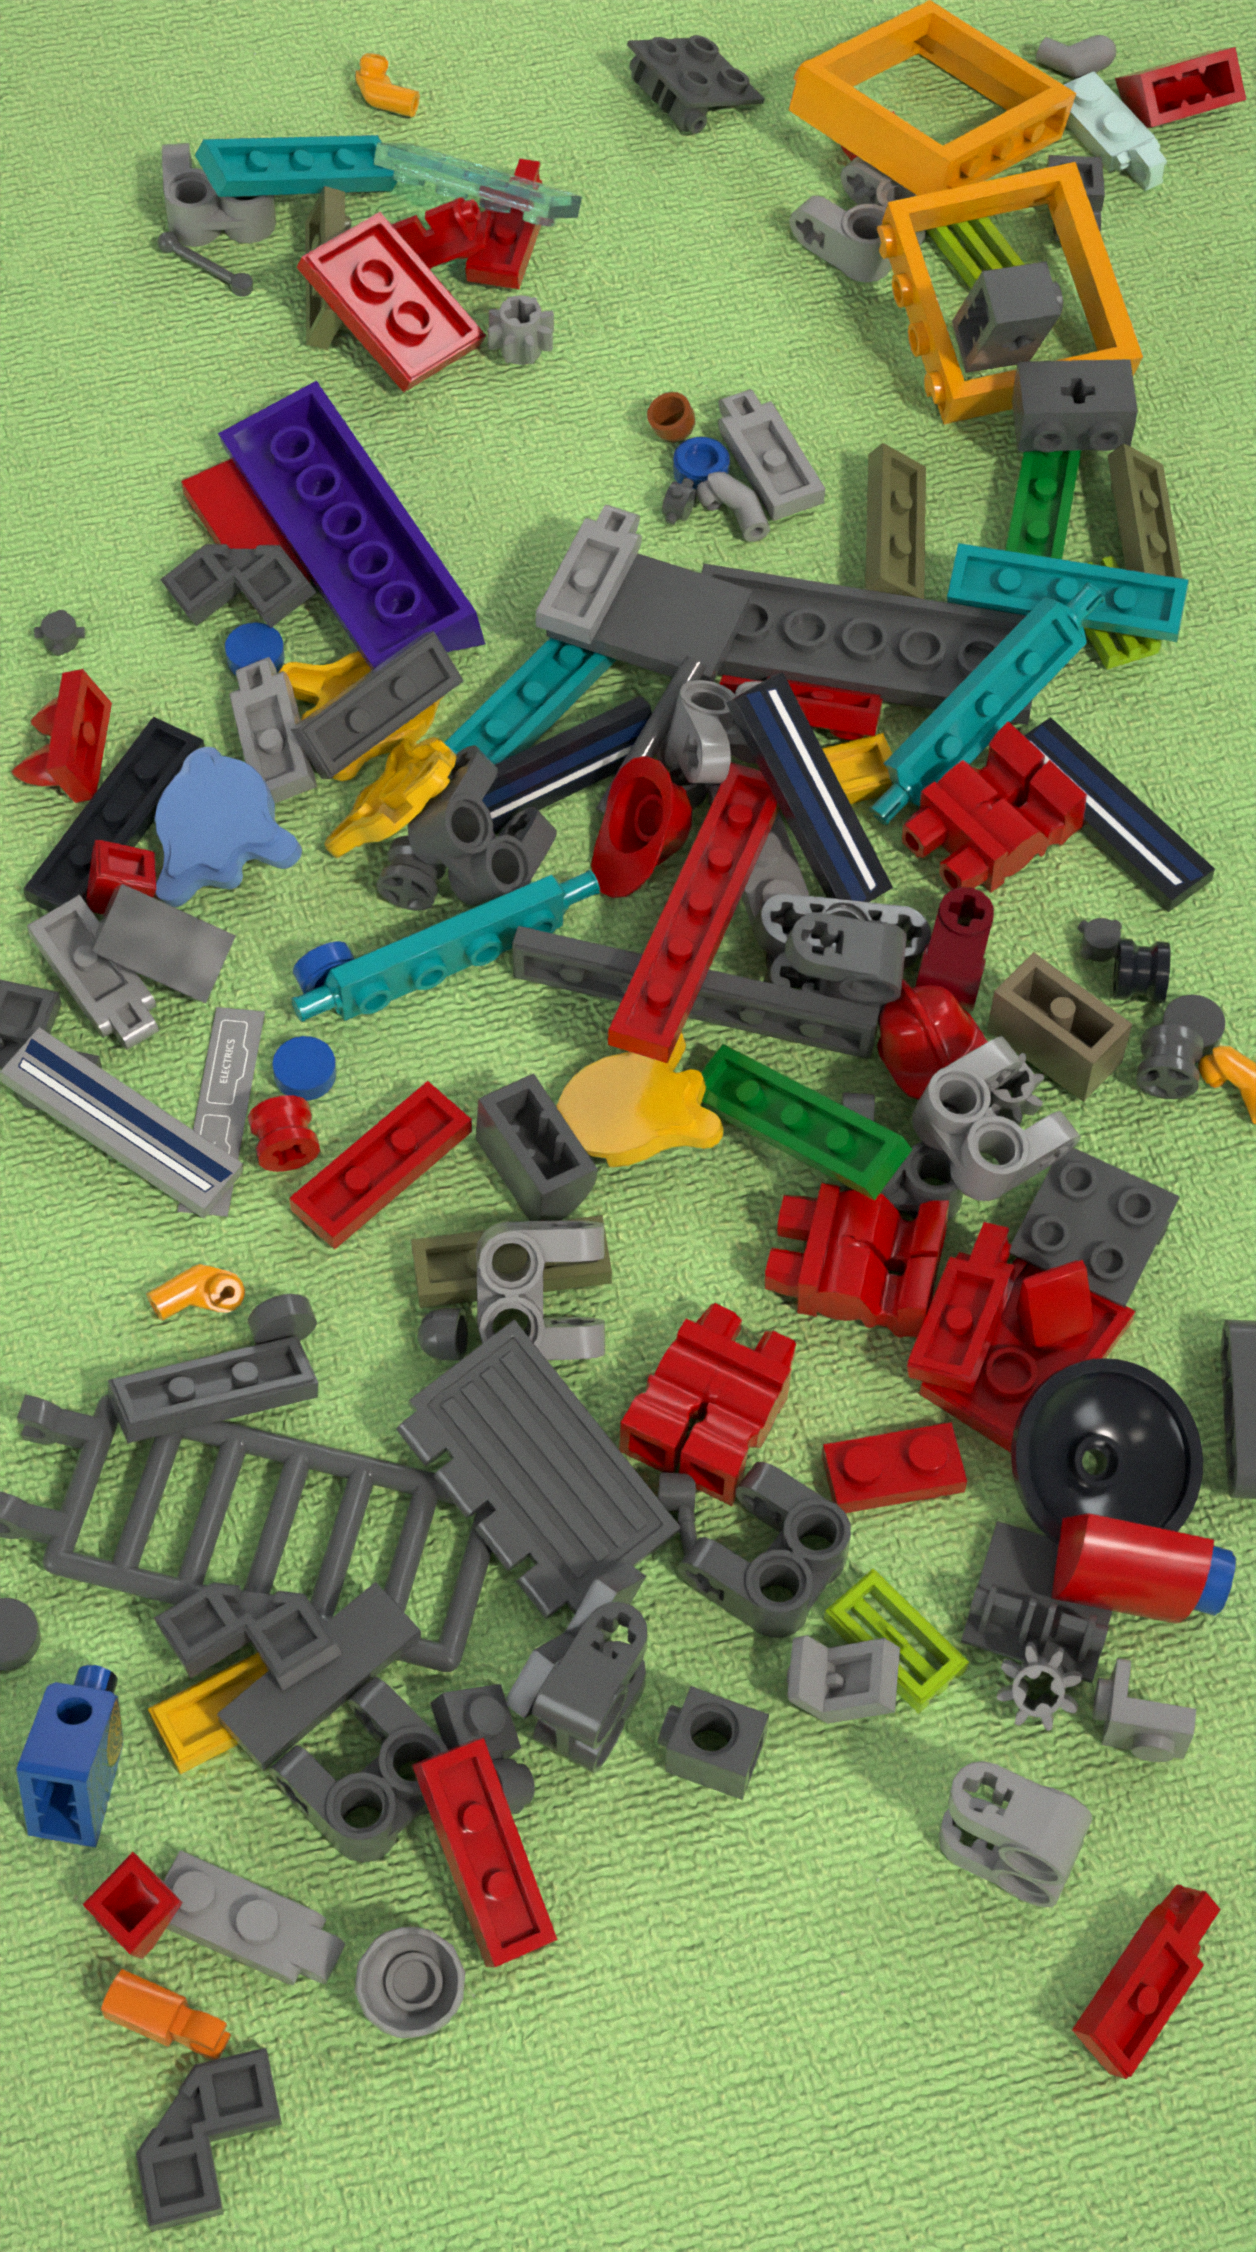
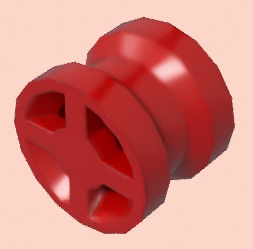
M282 1095L269 1098L251 1109L248 1121L251 1133L260 1140L256 1147L259 1165L265 1170L286 1172L303 1167L317 1158L320 1152V1145L317 1134L308 1128L312 1115L309 1103L304 1098L295 1095Z

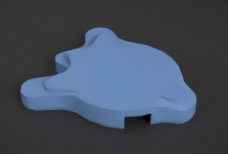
M213 747L199 748L188 755L181 771L166 787L158 802L155 822L157 835L163 846L164 864L156 882L155 893L161 902L172 907H179L185 904L203 886H214L223 889L236 888L243 879L242 867L249 860L257 859L276 868L287 869L292 867L301 857L302 847L295 836L280 827L275 821V803L270 789L261 775L247 763L222 756Z

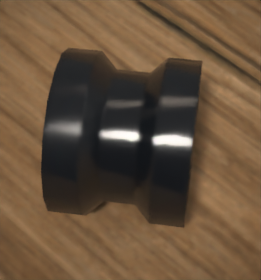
M1119 938L1113 974L1114 999L1127 1000L1132 995H1143L1150 1002H1165L1170 975L1171 950L1169 942L1156 941L1149 947L1137 946L1132 939Z

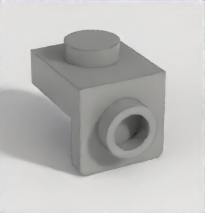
M808 1635L795 1637L792 1642L791 1663L787 1672L788 1699L791 1703L827 1724L894 1713L900 1647L885 1638L828 1648Z
M1117 1658L1110 1680L1098 1678L1092 1718L1104 1721L1101 1745L1132 1750V1754L1137 1758L1151 1762H1167L1172 1760L1173 1757L1184 1759L1194 1736L1196 1709L1127 1697L1131 1660Z

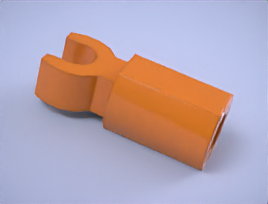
M121 1969L116 1975L101 2007L105 2019L167 2047L174 2040L211 2060L220 2059L231 2037V2034L225 2031L227 2027L226 2022L208 2013L190 2009L186 1997L124 1969Z

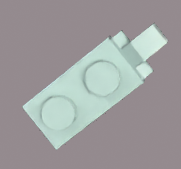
M1093 71L1064 84V86L1076 93L1066 126L1095 157H1102V165L1109 172L1115 169L1119 171L1125 169L1144 191L1162 184L1164 165L1167 164V160L1159 150L1160 145L1158 141L1106 83Z

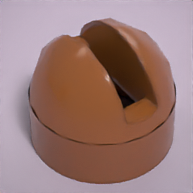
M678 392L664 393L654 399L648 408V421L655 434L662 440L676 443L685 440L692 433L695 426V413L688 399L683 394Z

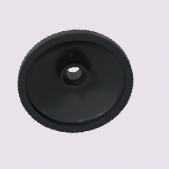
M1102 1358L1086 1360L1062 1368L1046 1378L1029 1396L1019 1414L1013 1432L1011 1464L1019 1498L1032 1521L1049 1539L1058 1545L1062 1518L1090 1513L1178 1532L1188 1519L1197 1501L1203 1475V1453L1195 1421L1182 1398L1165 1380L1154 1372L1135 1363L1120 1359ZM1086 1451L1090 1452L1096 1459L1097 1467L1092 1475L1084 1469L1082 1464L1083 1455Z

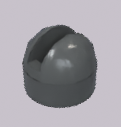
M442 1308L428 1313L423 1318L417 1334V1340L421 1349L432 1358L461 1361L465 1357L468 1343V1322L465 1310L462 1308Z

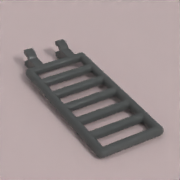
M25 1394L17 1416L18 1423L24 1425L21 1433L22 1440L38 1444L58 1443L81 1449L60 1511L29 1504L14 1495L0 1491V1537L7 1539L24 1538L48 1544L42 1564L44 1569L53 1575L176 1605L208 1586L203 1584L245 1454L284 1463L243 1591L270 1594L309 1469L347 1478L346 1487L310 1599L311 1605L325 1624L334 1617L333 1615L373 1485L412 1494L383 1589L404 1613L437 1502L455 1504L433 1477L435 1472L239 1424L219 1421L154 1438L112 1561L73 1552L119 1421L108 1394L100 1398L93 1416L62 1409L50 1401ZM184 1438L220 1447L178 1575L174 1577L138 1568L181 1439ZM487 1504L475 1514L439 1641L435 1642L421 1638L396 1659L397 1661L441 1672H452L459 1666L492 1554L491 1549L475 1530V1527L493 1513Z

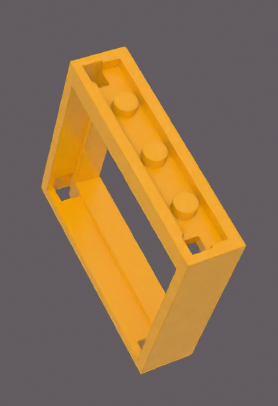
M929 0L800 64L793 77L796 83L789 111L919 196L986 181L1062 138L1076 93ZM920 54L1007 111L951 142L941 145L854 88V86Z
M1076 162L888 202L880 226H877L881 240L879 253L883 259L889 258L894 273L892 276L894 299L899 308L905 307L910 321L908 326L909 344L914 356H921L926 370L924 377L926 396H932L934 404H937L944 425L1013 409L1012 394L1016 370L964 381L915 232L1047 204L1097 348L1096 352L1056 361L1130 359L1132 375L1134 376L1143 355Z

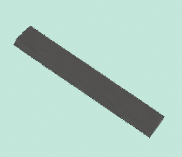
M518 926L512 943L513 976L526 981L621 1002L643 954ZM709 969L688 1018L871 1059L876 1041L880 1008Z

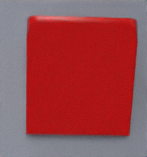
M95 840L86 899L87 906L93 913L104 914L115 887L121 884L152 898L154 897L156 892L154 852L103 840Z
M1083 1260L1066 1263L1026 1277L1022 1281L1016 1312L1032 1344L1036 1348H1043L1092 1329L1093 1311L1087 1268Z
M132 1852L82 1905L130 1955L144 1959L154 1948L183 1902L135 1852Z

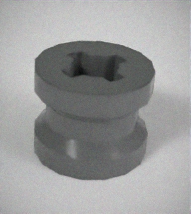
M400 836L394 839L387 854L390 866L383 868L376 883L377 890L383 898L398 907L413 911L426 910L432 907L438 894L435 881L443 877L447 867L444 864L438 866L426 864L412 850L408 836Z
M1162 1024L1146 1029L1141 1039V1053L1144 1055L1145 1060L1137 1067L1136 1082L1140 1089L1151 1096L1162 1099H1181L1193 1095L1199 1086V1070L1195 1067V1064L1199 1062L1203 1055L1204 1043L1202 1037L1192 1029L1181 1025Z

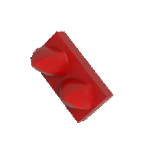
M84 669L62 673L58 696L43 706L31 719V724L38 731L51 736L50 743L32 752L12 770V774L28 784L42 787L60 786L75 803L89 801L97 792L112 702Z

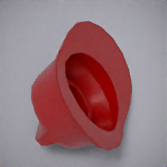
M642 756L631 759L621 767L610 788L605 815L594 846L591 868L599 883V891L611 898L627 897L641 888L653 873L655 866L660 865L679 851L689 837L692 826V807L686 790L682 786L672 783L670 774L664 765L652 757Z
M902 979L900 997L893 1002L887 1003L879 1016L881 1035L877 1043L879 1056L897 1086L908 1097L917 1100L920 1099L932 1076L940 1069L945 1068L988 1042L972 1016L963 1009L954 994L942 986L923 985L911 988Z

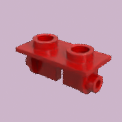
M459 197L425 212V220L431 229L426 230L417 215L391 225L431 270L435 266L456 258H469L480 249L485 248L491 212L489 209L480 212L478 204L474 199L466 201L464 198Z

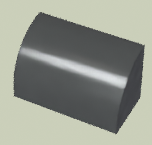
M121 884L115 887L92 943L91 952L206 1003L236 936Z
M533 1073L478 1098L476 1140L529 1221L563 1220L588 1196L596 1182L598 1168Z

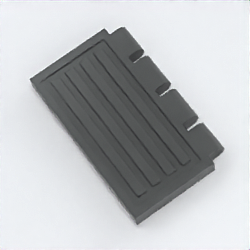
M515 1320L409 1400V1406L415 1413L396 1428L424 1466L429 1465L445 1452L452 1460L440 1468L433 1477L466 1519L486 1504L490 1507L493 1513L475 1527V1530L507 1571L516 1567L527 1557L532 1560L535 1566L516 1582L545 1619L549 1618L565 1604L575 1615L595 1578L621 1564L629 1563L633 1567L637 1566L681 1529L679 1524Z

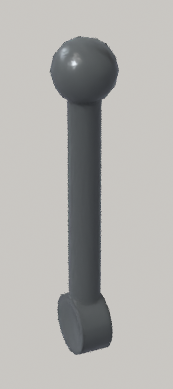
M166 231L159 235L157 245L162 252H175L231 284L232 292L237 296L245 297L252 293L253 279L249 274H233L179 243L177 236L172 232Z

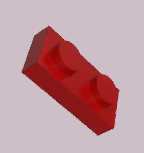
M952 1422L823 1444L821 1456L832 1501L845 1513L964 1493L966 1490L967 1478Z

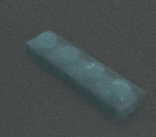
M377 142L374 165L393 170V179L396 181L424 186L425 181L437 184L435 191L437 194L451 198L462 197L467 199L468 194L480 197L479 206L484 209L510 213L512 207L524 211L522 220L536 225L553 227L555 226L556 218H578L582 199L580 195L411 143Z

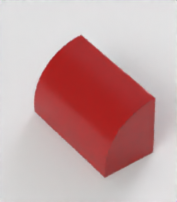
M1236 47L1203 52L1115 78L1122 102L1146 128H1152L1246 100Z
M1090 1513L1062 1518L1051 1599L1174 1624L1180 1623L1191 1614L1202 1595L1211 1566L1214 1539Z

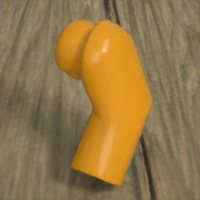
M364 54L360 58V70L355 72V81L366 102L375 108L414 117L419 105V91L393 85L390 78L386 75L388 69L387 59L379 54Z
M1231 1046L1214 1047L1212 1049L1213 1053L1205 1055L1198 1063V1069L1206 1084H1210L1214 1088L1222 1086L1229 1080L1239 1089L1253 1124H1256V1063Z
M198 1264L146 1293V1296L156 1315L161 1321H164L190 1305L215 1312H231L241 1305L245 1297V1288L242 1280L236 1274Z

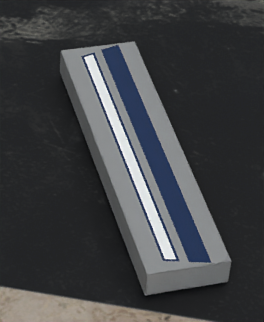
M40 1027L0 1071V1080L3 1084L203 1219L206 1218L242 1174L243 1163Z

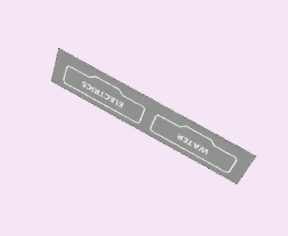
M216 1007L193 1130L238 1160L265 1011ZM233 1185L208 1215L228 1217ZM179 1202L177 1212L196 1214Z

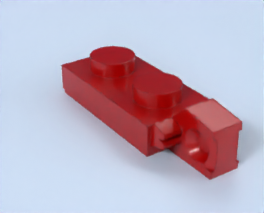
M519 159L510 186L501 184L500 186H493L485 210L489 209L491 212L486 247L480 249L476 254L467 259L465 267L467 281L520 289L547 210L548 197L547 192L541 191L542 180H540L539 174L541 163L539 161Z
M723 675L720 685H723L735 694L739 685L759 680ZM787 679L810 726L829 729L832 735L843 739L856 740L863 738L864 735L875 737L883 698H880L881 695Z
M983 1222L971 1255L959 1252L956 1258L949 1257L908 1359L907 1370L909 1378L972 1394L1014 1286L1015 1265L1007 1264L1011 1244L1008 1243L1007 1237L1008 1227Z
M1179 1884L1172 1889L1163 1902L1158 1904L1146 1917L1073 2027L1072 2031L1109 2074L1123 2079L1133 2075L1204 1966L1197 1957L1201 1948L1199 1942L1221 1910L1206 1891L1183 1887Z

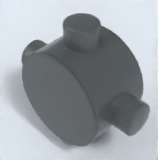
M684 478L681 484L674 481L669 486L662 505V513L666 515V523L675 525L677 519L686 521L691 514L696 500V489L692 488L694 482L691 479Z
M57 610L48 614L42 620L41 627L34 628V637L43 638L45 647L56 656H61L73 650L77 646L79 638H85L86 635L85 627H76L75 619L65 610Z
M1096 918L1090 922L1083 920L1077 930L1083 933L1081 957L1085 960L1091 959L1098 962L1115 958L1117 943L1121 937V923L1115 919L1109 920L1106 918Z

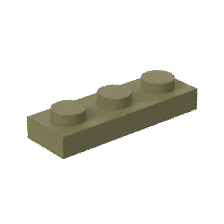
M327 186L323 187L305 221V254L351 228V218L345 216L344 191ZM306 279V345L327 350L337 331H344L347 326Z
M884 443L868 454L865 589L924 599L926 467Z
M1123 443L1107 456L1112 481L1111 490L1115 499L1119 524L1118 534L1122 542L1126 570L1183 579L1163 464Z
M603 1215L560 1220L594 1221L604 1224ZM605 1227V1257L594 1261L545 1262L543 1269V1292L612 1283V1268ZM486 1230L411 1239L420 1308L477 1301V1260L475 1253L478 1240ZM503 1244L493 1254L492 1265L501 1273L510 1274L517 1272L526 1263L527 1250L519 1244Z

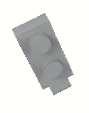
M751 389L719 400V410L723 417L718 419L721 436L773 521L824 503L825 487L771 401L761 404Z
M606 504L597 521L585 518L536 610V627L591 644L640 549L642 536L636 534L640 515Z
M270 657L236 670L240 689L230 693V700L245 763L252 766L264 779L270 789L274 803L317 787L312 764L290 730L300 723L301 720L292 684L286 672L277 673Z
M78 895L28 924L29 936L99 1035L104 1038L113 1032L122 1046L128 1050L159 1031L156 1021L149 1012V1010L156 1007V1002L135 971L91 952L92 943L100 922L82 897Z
M181 1850L164 1880V1883L183 1902L166 1929L286 1984L294 1985L299 1974L322 1984L327 1983L345 1943L335 1935L322 1930L326 1918L318 1912Z

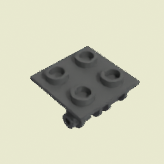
M693 35L690 38L667 39L654 37L651 40H628L627 46L636 54L629 64V68L632 71V80L659 105L663 112L669 113L668 116L684 132L690 131L693 134L701 132L707 124V117L705 115L709 107L763 104L765 100L749 83L748 76L739 69L734 68L718 52V46L706 37Z
M1072 1148L1066 1155L1051 1165L1011 1243L1010 1255L1044 1271L1075 1260H1083L1087 1268L1090 1292L1125 1308L1156 1244L1160 1245L1170 1223L1168 1220L1180 1196L1078 1149Z
M997 1521L978 1586L973 1596L961 1643L1022 1662L1026 1660L1027 1642L1034 1643L1038 1655L1051 1657L1054 1650L1061 1646L1064 1648V1654L1060 1665L1065 1673L1079 1671L1082 1673L1083 1681L1092 1683L1107 1636L1112 1611L1051 1599L1059 1545L1045 1535Z

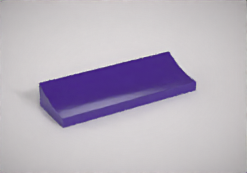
M317 380L218 433L223 448L229 457L232 458L371 670L425 632L434 631L447 653L486 645L476 610Z

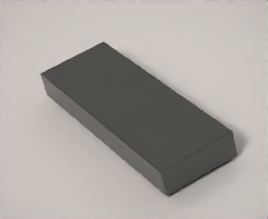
M425 632L290 730L321 779H330L464 680L435 632Z
M296 1335L109 1379L108 1397L128 1444L318 1398L319 1382Z
M376 1582L325 1623L336 1640L342 1655L283 1691L270 1671H268L217 1713L219 1723L262 1771L267 1769L344 1704L374 1676L376 1677L421 1639V1630Z

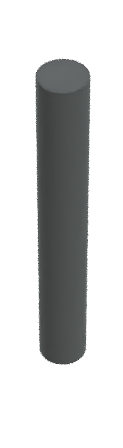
M685 656L619 770L633 758L642 756L653 758L669 732L682 685L689 681L699 680L706 669L705 665L690 656ZM613 780L596 807V810L602 815H605L607 799Z

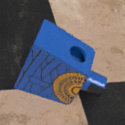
M84 1665L78 1669L73 1685L55 1682L49 1684L45 1690L16 1769L28 1836L95 1848L97 1846L123 1746L118 1696L114 1694L118 1678L112 1671L104 1667Z

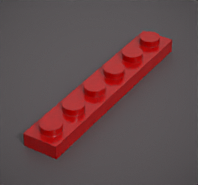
M733 762L730 763L726 780L721 783L608 1029V1045L668 1063L780 810L760 770Z

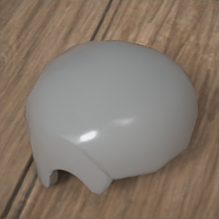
M401 1927L382 1933L371 1943L358 1962L354 1991L363 2015L381 2032L397 2038H415L437 2032L447 2025L451 2017L457 2013L464 1998L465 1970L454 1946L435 1932L420 1927Z

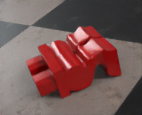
M1008 721L989 743V754L985 767L977 769L962 760L951 768L938 783L934 781L921 791L920 809L903 824L902 842L916 857L924 858L940 845L950 853V856L940 862L939 875L943 883L950 890L959 887L976 888L982 884L992 893L1004 884L1005 877L1019 872L1036 854L1042 857L1046 853L1047 847L1052 844L1063 845L1071 835L1082 828L1087 794L1051 760L1044 765L1045 755Z
M821 1183L818 1198L784 1195L779 1212L777 1236L807 1241L805 1253L772 1248L765 1270V1289L798 1298V1314L817 1317L818 1312L835 1320L850 1321L860 1319L867 1328L879 1325L887 1327L895 1336L900 1338L907 1336L918 1337L934 1294L935 1282L947 1233L949 1200H932L920 1204L917 1218L913 1221L902 1220L898 1210L883 1194H879L874 1201L856 1190L840 1192V1186ZM888 1270L899 1272L901 1276L890 1274Z
M713 1303L696 1323L687 1318L677 1332L676 1340L666 1350L655 1374H650L648 1377L645 1393L634 1397L628 1411L620 1422L619 1451L660 1472L674 1473L680 1462L679 1473L690 1475L695 1481L697 1490L732 1506L736 1498L735 1490L745 1476L744 1472L749 1448L762 1447L777 1414L780 1413L788 1399L791 1367L795 1357L796 1343L794 1340L776 1331H765L755 1350L735 1342L741 1331L742 1319L735 1312L717 1303ZM689 1420H703L694 1425L690 1433V1436L686 1441Z

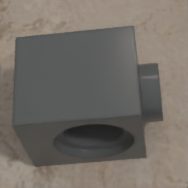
M690 1686L683 1707L671 1705L660 1730L658 1744L667 1747L665 1772L743 1800L766 1740L769 1714ZM714 1731L724 1736L728 1744L717 1751H706L699 1748L692 1739L701 1732Z

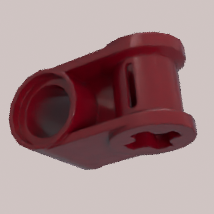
M959 887L952 889L944 895L939 905L930 943L926 944L915 986H942L954 994L963 1009L974 1011L987 959L984 958L994 918V907L991 900L982 891L971 887Z

